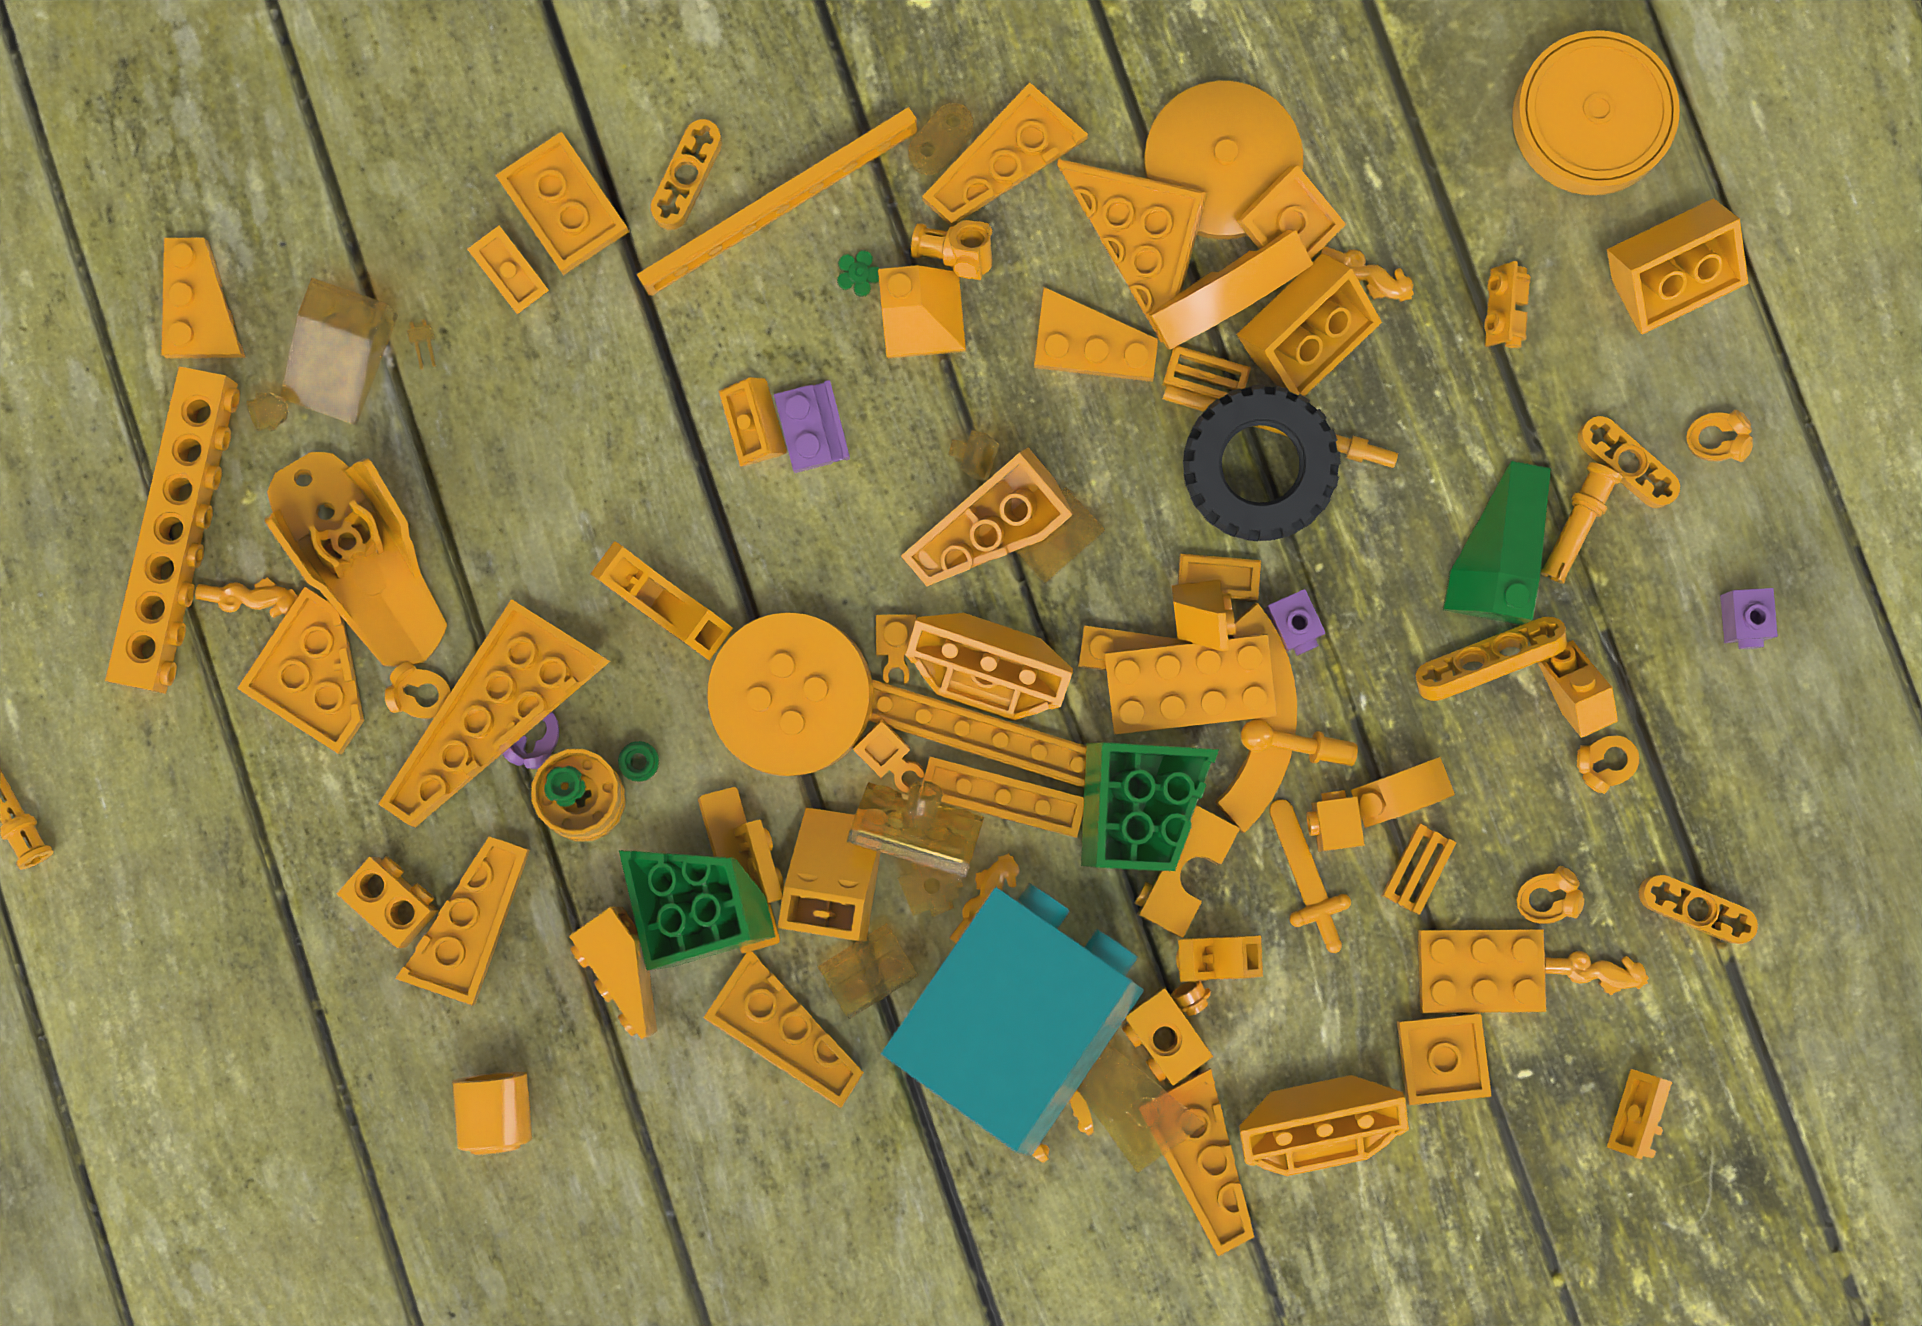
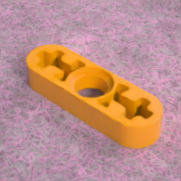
M699 119L687 127L652 199L651 213L656 223L664 229L674 230L685 224L722 148L720 131L710 120ZM707 131L713 142L712 144L704 143L702 145L699 155L705 161L701 163L694 157L698 148V143L694 137L696 135L703 136ZM683 165H691L698 170V175L694 182L681 184L676 180L677 170ZM672 186L677 192L681 193L675 201V206L679 213L677 215L671 213L668 218H664V213L660 207L671 204L674 193L672 190H669V187Z
M1597 416L1582 425L1578 432V443L1582 450L1598 464L1618 472L1623 477L1621 484L1644 504L1652 508H1662L1676 500L1680 493V483L1676 475L1615 422L1607 417ZM1600 427L1603 428L1606 432L1603 435V439L1612 446L1617 441L1622 445L1615 449L1610 457H1607L1605 453L1611 448L1602 441L1594 444L1590 440L1594 435L1590 428L1594 431ZM1622 452H1631L1637 456L1639 467L1635 473H1627L1620 468L1618 458ZM1649 467L1652 472L1646 477L1654 483H1658L1661 480L1666 483L1664 492L1667 496L1662 494L1659 497H1655L1652 494L1655 487L1650 481L1645 479L1639 484L1635 479L1642 476Z
M1653 875L1646 878L1640 885L1639 898L1647 909L1728 943L1744 944L1752 940L1757 933L1758 922L1755 915L1749 909L1667 875ZM1663 883L1665 884L1664 891L1670 895L1681 896V890L1685 891V893L1679 899L1678 904L1669 900H1660L1656 904V896L1651 893V888L1660 887ZM1696 897L1702 898L1708 905V914L1701 921L1693 920L1688 914V904ZM1676 906H1677V913L1673 912V909H1674ZM1719 915L1735 919L1740 915V923L1745 925V930L1743 932H1735L1732 935L1733 928L1731 926L1715 921Z

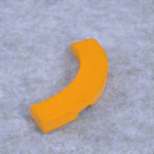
M1255 603L1235 620L1236 634L1229 635V637L1236 638L1268 634L1277 716L1256 719L1267 722L1273 731L1296 735L1297 695L1290 660L1272 621L1261 606ZM1270 746L1261 752L1249 750L1247 758L1243 761L1234 780L1215 801L1216 805L1229 820L1240 828L1239 831L1241 833H1245L1256 822L1272 801L1289 765L1292 754L1291 750Z

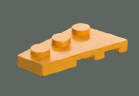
M1043 288L1034 368L1153 382L1158 345L1157 338L1048 288Z

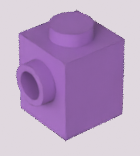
M1773 588L1732 590L1720 595L1724 643L1738 642L1739 649L1763 648L1764 641L1778 637Z
M1305 589L1274 602L1264 609V612L1270 618L1281 637L1286 652L1294 649L1298 656L1319 646L1316 639L1323 636L1325 630Z

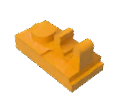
M500 225L467 249L516 314H519L549 291Z
M1634 1069L1630 1070L1607 1148L1641 1160L1643 1156L1649 1158L1655 1156L1656 1151L1650 1149L1654 1134L1661 1135L1663 1131L1657 1125L1663 1114L1672 1084L1671 1081Z

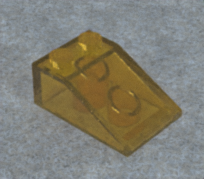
M311 278L297 314L280 398L357 425L398 314L387 303Z

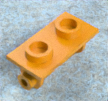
M1512 261L1491 269L1487 284L1489 292L1488 312L1484 323L1486 347L1505 342V347L1521 348L1522 341L1526 340L1527 312L1515 310V305H1528L1531 276L1527 274L1526 267L1518 266V261Z

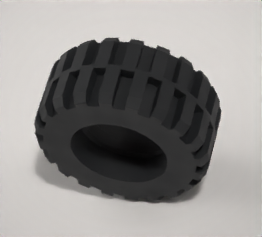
M1264 384L1252 385L1248 388L1235 389L1220 399H1216L1198 417L1186 442L1183 455V476L1185 486L1195 508L1199 510L1204 519L1212 526L1232 537L1248 541H1271L1295 534L1310 525L1325 510L1338 484V468L1341 464L1340 452L1337 450V437L1334 429L1329 427L1324 413L1311 405L1308 398L1301 394L1296 395L1288 391V388L1277 385L1276 387H1267ZM1260 425L1276 428L1286 434L1296 447L1299 456L1297 478L1293 486L1283 496L1273 501L1253 502L1237 495L1225 480L1222 469L1224 450L1229 441L1238 432L1248 427Z

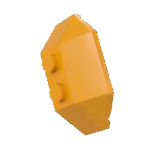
M967 613L917 617L906 652L907 658L916 665L922 677L937 695L1011 720L1035 715L1047 709L1060 708L1073 673V668L1041 638Z
M1353 1075L1271 1091L1239 1125L1245 1164L1258 1165L1268 1171L1285 1176L1368 1160L1387 1146L1396 1135L1401 1136L1409 1130L1406 1100L1402 1091Z

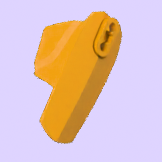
M310 452L276 472L267 491L273 513L267 515L264 521L306 582L322 592L325 598L383 666L397 667L408 661L413 665L425 662L439 646L447 629V623L420 573L414 545L409 537L408 522L373 463L368 458H363L349 467L333 453ZM301 475H309L312 478V482L304 487L297 484V479ZM321 505L334 511L331 519L323 520L319 517V507Z

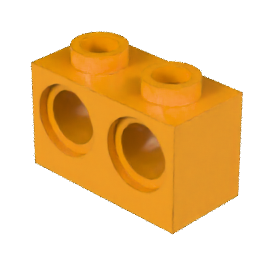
M385 856L382 860L380 857H369L337 892V895L396 948H406L438 913L439 910L431 904L435 898L420 884L415 883L412 887L403 879L401 875L404 873V870L391 858ZM377 874L383 879L384 889L379 896L374 897L368 890V882L372 876ZM405 901L411 903L414 908V917L408 924L401 922L398 917V908Z

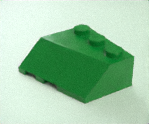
M1104 742L1087 743L1081 866L1175 871L1192 826L1190 822L1198 799H1202L1207 785L1204 782L1211 763H1215L1219 749Z
M619 850L646 971L676 967L776 937L766 896L736 858Z

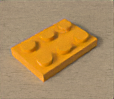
M562 131L495 175L563 276L629 232L627 226Z
M1544 929L1418 930L1421 1013L1546 1012Z

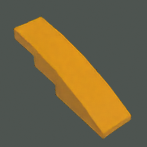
M1287 230L1258 251H1248L1221 271L1210 272L1153 311L1149 316L1166 348L1172 349L1242 311L1314 264L1297 231Z

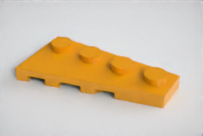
M1029 82L922 196V201L950 226H954L1086 141L1088 133Z
M489 836L461 878L460 884L439 911V916L427 934L422 937L406 966L402 967L395 979L469 1005H476L530 849Z
M752 951L744 955L703 1017L706 1021L840 1109L864 1073Z
M1208 1068L1138 1106L1215 1253L1219 1257L1254 1238V1233L1225 1127L1223 1112L1216 1092L1214 1077L1211 1068Z

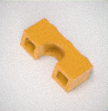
M1197 805L1190 821L1192 826L1176 870L1159 871L1152 885L1148 882L1144 883L1135 900V904L1140 906L1137 915L1181 938L1186 934L1202 903L1201 900L1188 894L1182 887L1180 881L1182 867L1194 857L1204 858L1216 865H1221L1240 830L1239 827Z

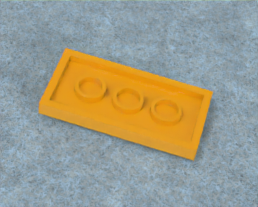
M1268 634L1228 638L1229 650L1219 651L1195 643H1184L1105 653L1114 735L1277 716Z

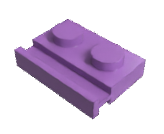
M830 380L824 381L821 384H812L774 394L794 474L830 465L833 462L850 459Z

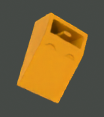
M806 807L784 885L777 928L848 940L867 941L886 820Z
M609 907L569 936L575 944L570 950L583 968L589 965L598 977L594 984L602 997L607 1002L613 999L622 1012L618 1019L630 1036L637 1034L642 1040L657 1032L650 971H646L636 925L623 907Z

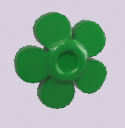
M860 251L856 255L855 260L849 254H845L839 259L838 267L845 272L837 277V284L842 290H849L854 284L853 290L858 297H864L870 293L871 286L869 283L876 284L879 282L878 269H880L876 266L869 267L873 262L872 254L867 251Z

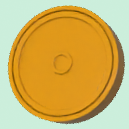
M1594 30L1579 32L1558 40L1543 51L1534 61L1522 79L1514 99L1512 114L1513 130L1518 147L1528 164L1536 173L1552 185L1581 195L1615 193L1634 185L1645 177L1670 148L1679 123V96L1668 68L1646 45L1629 36L1611 31Z
M777 613L758 618L746 624L735 632L721 648L709 676L708 708L713 726L719 738L739 760L754 769L779 776L805 775L818 772L837 763L860 740L872 712L873 684L869 667L862 652L855 642L841 629L823 619L810 615Z

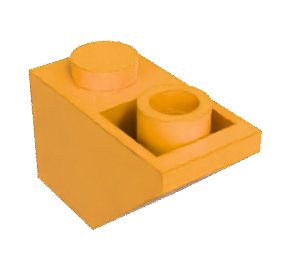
M1220 580L1172 585L1177 638L1219 651L1229 650L1228 635L1236 634L1234 613L1230 593L1222 594Z
M1573 640L1567 642L1563 652L1538 662L1562 715L1581 738L1618 722L1612 686Z

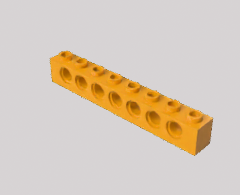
M181 366L178 368L105 678L107 682L166 694L168 686H171L174 682L177 666L174 662L177 646L179 647L183 643L186 626L183 623L186 607L192 604L195 594V586L192 584L195 568L201 565L204 555V547L201 541L204 529L210 526L213 517V508L210 505L213 490L218 489L222 478V469L219 466L222 451H226L230 444L231 430L228 425L231 412L237 410L240 400V392L237 389L238 383L226 375ZM205 406H210L209 418L202 423H198L197 414L199 410ZM200 444V457L193 462H189V450L193 446ZM191 483L192 493L190 497L185 501H180L179 491L181 487ZM182 522L183 532L181 536L172 541L170 529L174 524ZM172 561L174 564L173 574L168 579L163 580L161 568L166 562ZM163 600L165 605L164 613L158 619H154L151 613L152 607L157 601ZM153 639L156 646L155 652L151 657L145 659L142 653L143 646L148 640Z

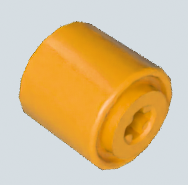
M526 1072L481 1074L452 1081L459 1150L471 1151V1154L502 1153L521 1148L520 1145L532 1140Z

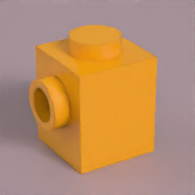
M1345 790L1321 793L1322 801L1311 803L1312 811L1306 813L1309 835L1316 836L1318 852L1365 846L1358 797L1346 798Z

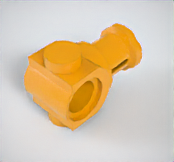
M963 220L955 226L949 227L948 231L927 228L926 224L917 223L912 235L911 255L913 258L928 256L943 259L944 265L952 267L957 276L981 280L982 275L986 274L992 267L991 236L993 231L989 223L981 221Z

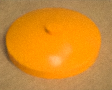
M1235 81L1202 83L1174 97L1164 106L1154 120L1148 134L1144 152L1146 179L1207 193L1197 235L1211 239L1227 240L1248 236L1236 220L1290 165H1298L1303 170L1302 141L1296 124L1286 109L1276 99L1261 89Z

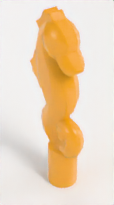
M1327 246L1322 248L1320 254L1324 253L1352 268L1358 281H1367L1366 289L1372 300L1386 297L1399 300L1401 303L1412 299L1411 296L1414 295L1412 279L1405 276L1401 268L1394 271L1396 279L1394 280L1382 267L1378 265H1365V255L1359 250L1352 249L1343 253Z
M268 577L254 584L255 589L253 590L237 582L228 583L224 587L198 584L195 590V598L197 600L218 603L219 608L225 612H235L242 603L251 609H264L274 606L269 611L272 618H276L281 614L286 615L298 595L293 589L287 590L277 586Z
M1009 853L1004 856H998V861L988 870L985 869L982 872L975 873L976 889L980 890V895L971 898L962 909L963 920L949 937L953 942L957 943L995 887L1003 891L1005 879L1009 887L1015 888L1017 886L1016 877L1019 875L1020 869L1015 862L1014 856H1010Z
M1575 951L1568 958L1545 957V974L1567 975L1572 982L1578 984L1599 979L1598 984L1610 996L1615 992L1621 991V989L1634 987L1640 989L1648 983L1647 980L1649 979L1644 966L1639 962H1633L1628 956H1624L1621 960L1626 969L1605 960L1596 961L1591 964L1588 954L1582 951Z

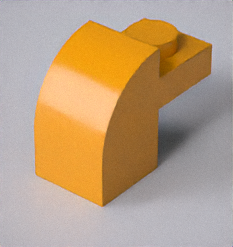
M1441 757L1350 790L1353 797H1358L1360 816L1365 828L1406 815L1455 795Z
M1261 935L1179 939L1176 965L1180 971V982L1263 977Z

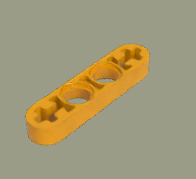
M1542 617L1428 661L1416 671L1415 676L1419 694L1429 701L1443 700L1558 655L1567 646L1566 627L1558 618ZM1507 647L1520 649L1519 653L1511 656H1505L1500 653L1501 650ZM1469 662H1480L1483 664L1481 668L1473 671L1462 668Z

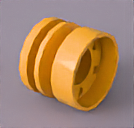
M566 749L550 756L538 768L532 782V803L538 817L558 835L575 842L594 841L608 835L620 822L626 807V791L619 775L601 756L585 749ZM572 766L581 772V780L586 785L585 792L591 795L590 798L585 800V807L581 808L576 802L567 807L559 806L555 800L550 801L547 798L544 786L547 781L546 777L552 769ZM567 782L561 784L563 790L568 789L569 784Z

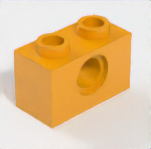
M1163 987L1134 1006L1125 1018L1127 1024L1122 1027V1030L1135 1048L1143 1044L1151 1058L1146 1061V1064L1159 1082L1167 1078L1170 1084L1175 1085L1213 1057L1177 1004ZM1160 1027H1170L1175 1034L1173 1045L1165 1050L1156 1048L1153 1043V1035Z

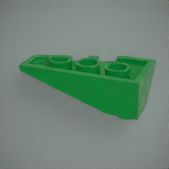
M1511 461L1508 464L1487 502L1485 510L1449 571L1443 605L1444 611L1516 625H1523L1533 620L1540 582L1551 468Z

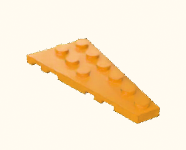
M511 599L378 805L406 824L416 828L611 661Z

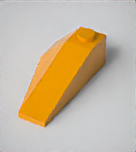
M1028 447L1012 458L903 553L901 557L926 586H929L993 559L1003 557L1011 552L1043 541L1074 513L1055 478Z

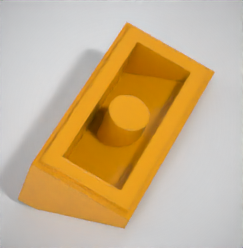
M749 377L719 391L740 466L744 467L787 453L766 379Z

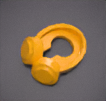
M1737 409L1729 414L1715 412L1703 415L1696 419L1687 431L1686 442L1688 448L1696 457L1706 461H1723L1732 458L1743 462L1750 455L1753 447V438L1749 435L1752 432L1751 423L1745 414ZM1710 426L1717 427L1722 432L1735 431L1737 433L1735 440L1723 441L1715 449H1706L1699 442L1701 431Z
M408 661L397 666L391 673L390 681L392 685L385 689V702L392 713L403 711L416 718L432 719L451 693V688L438 674L429 670L417 669ZM425 684H432L438 690V700L433 706L423 707L419 705L416 697L407 695L404 688L408 685L419 688Z
M1607 736L1596 740L1589 746L1580 745V749L1577 752V768L1579 773L1583 774L1582 779H1584L1585 784L1597 793L1605 794L1611 786L1627 781L1633 776L1639 765L1637 747L1629 739L1622 736ZM1609 748H1620L1626 754V765L1621 770L1614 771L1607 768L1598 773L1593 770V764L1604 759V754Z
M1558 866L1553 873L1534 876L1521 886L1517 895V908L1527 920L1533 923H1554L1566 916L1576 919L1583 910L1584 895L1582 891L1578 890L1580 882L1577 876L1570 869ZM1537 888H1544L1550 892L1562 889L1566 892L1564 899L1554 901L1553 906L1544 912L1535 910L1531 906L1529 899L1530 894Z

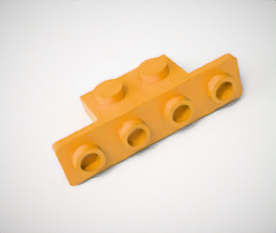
M736 787L699 796L698 802L713 856L736 858L767 899L776 937L740 947L741 953H748L778 944L780 937L770 903L782 899L784 882L780 870L774 867L770 853L773 844L769 831L763 828L761 819L747 823Z

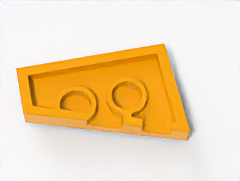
M204 237L164 238L161 355L165 358H246L242 344L239 343L231 310L228 309L221 288L223 285L210 244Z

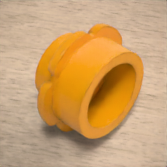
M1187 981L1177 987L1172 992L1171 997L1182 1013L1185 1012L1187 1016H1192L1203 1011L1208 1006L1206 999L1209 998L1211 991L1209 988L1205 989L1201 981Z

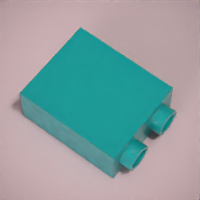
M1031 883L1027 885L1017 901L997 887L994 888L881 1053L1016 1153L1029 1156L1033 1155L1144 991L1126 977V974L1138 958L1136 955L1098 929L1095 930L1084 947L1058 930L1070 910Z

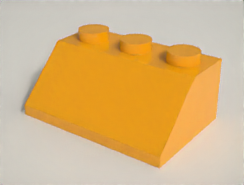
M1714 198L1607 249L1612 282L1638 332L1641 334H1645L1748 284L1740 218Z
M1324 253L1320 254L1313 261L1314 265L1300 273L1236 334L1251 359L1277 386L1288 388V391L1296 395L1306 396L1382 323L1352 268Z

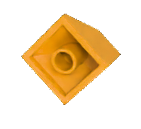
M920 265L878 269L887 359L966 352L960 280L954 271Z

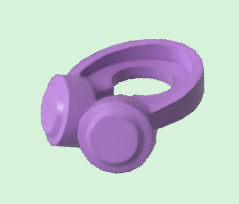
M552 712L542 719L547 727L546 734L542 739L536 741L532 753L528 754L525 750L528 739L525 735L503 753V756L510 763L517 766L524 764L526 768L538 769L552 756L551 753L554 751L559 738V723Z

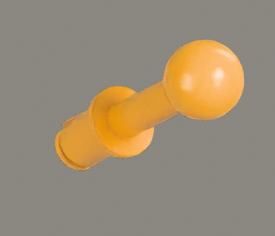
M1259 719L1247 722L1241 730L1243 745L1253 752L1264 751L1270 746L1309 754L1311 763L1316 764L1320 760L1347 766L1355 764L1358 754V746L1355 742L1325 737L1321 731H1316L1313 737L1309 738L1273 731L1267 722Z

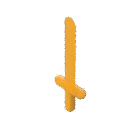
M1276 800L1270 806V817L1306 906L1291 913L1289 921L1294 927H1301L1316 921L1324 944H1326V949L1330 953H1338L1342 948V942L1331 915L1348 909L1351 906V898L1346 894L1328 898L1293 806L1287 800Z

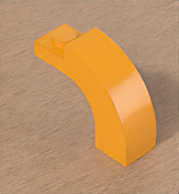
M616 541L613 542L590 573L621 598L709 661L733 630V627L666 580Z

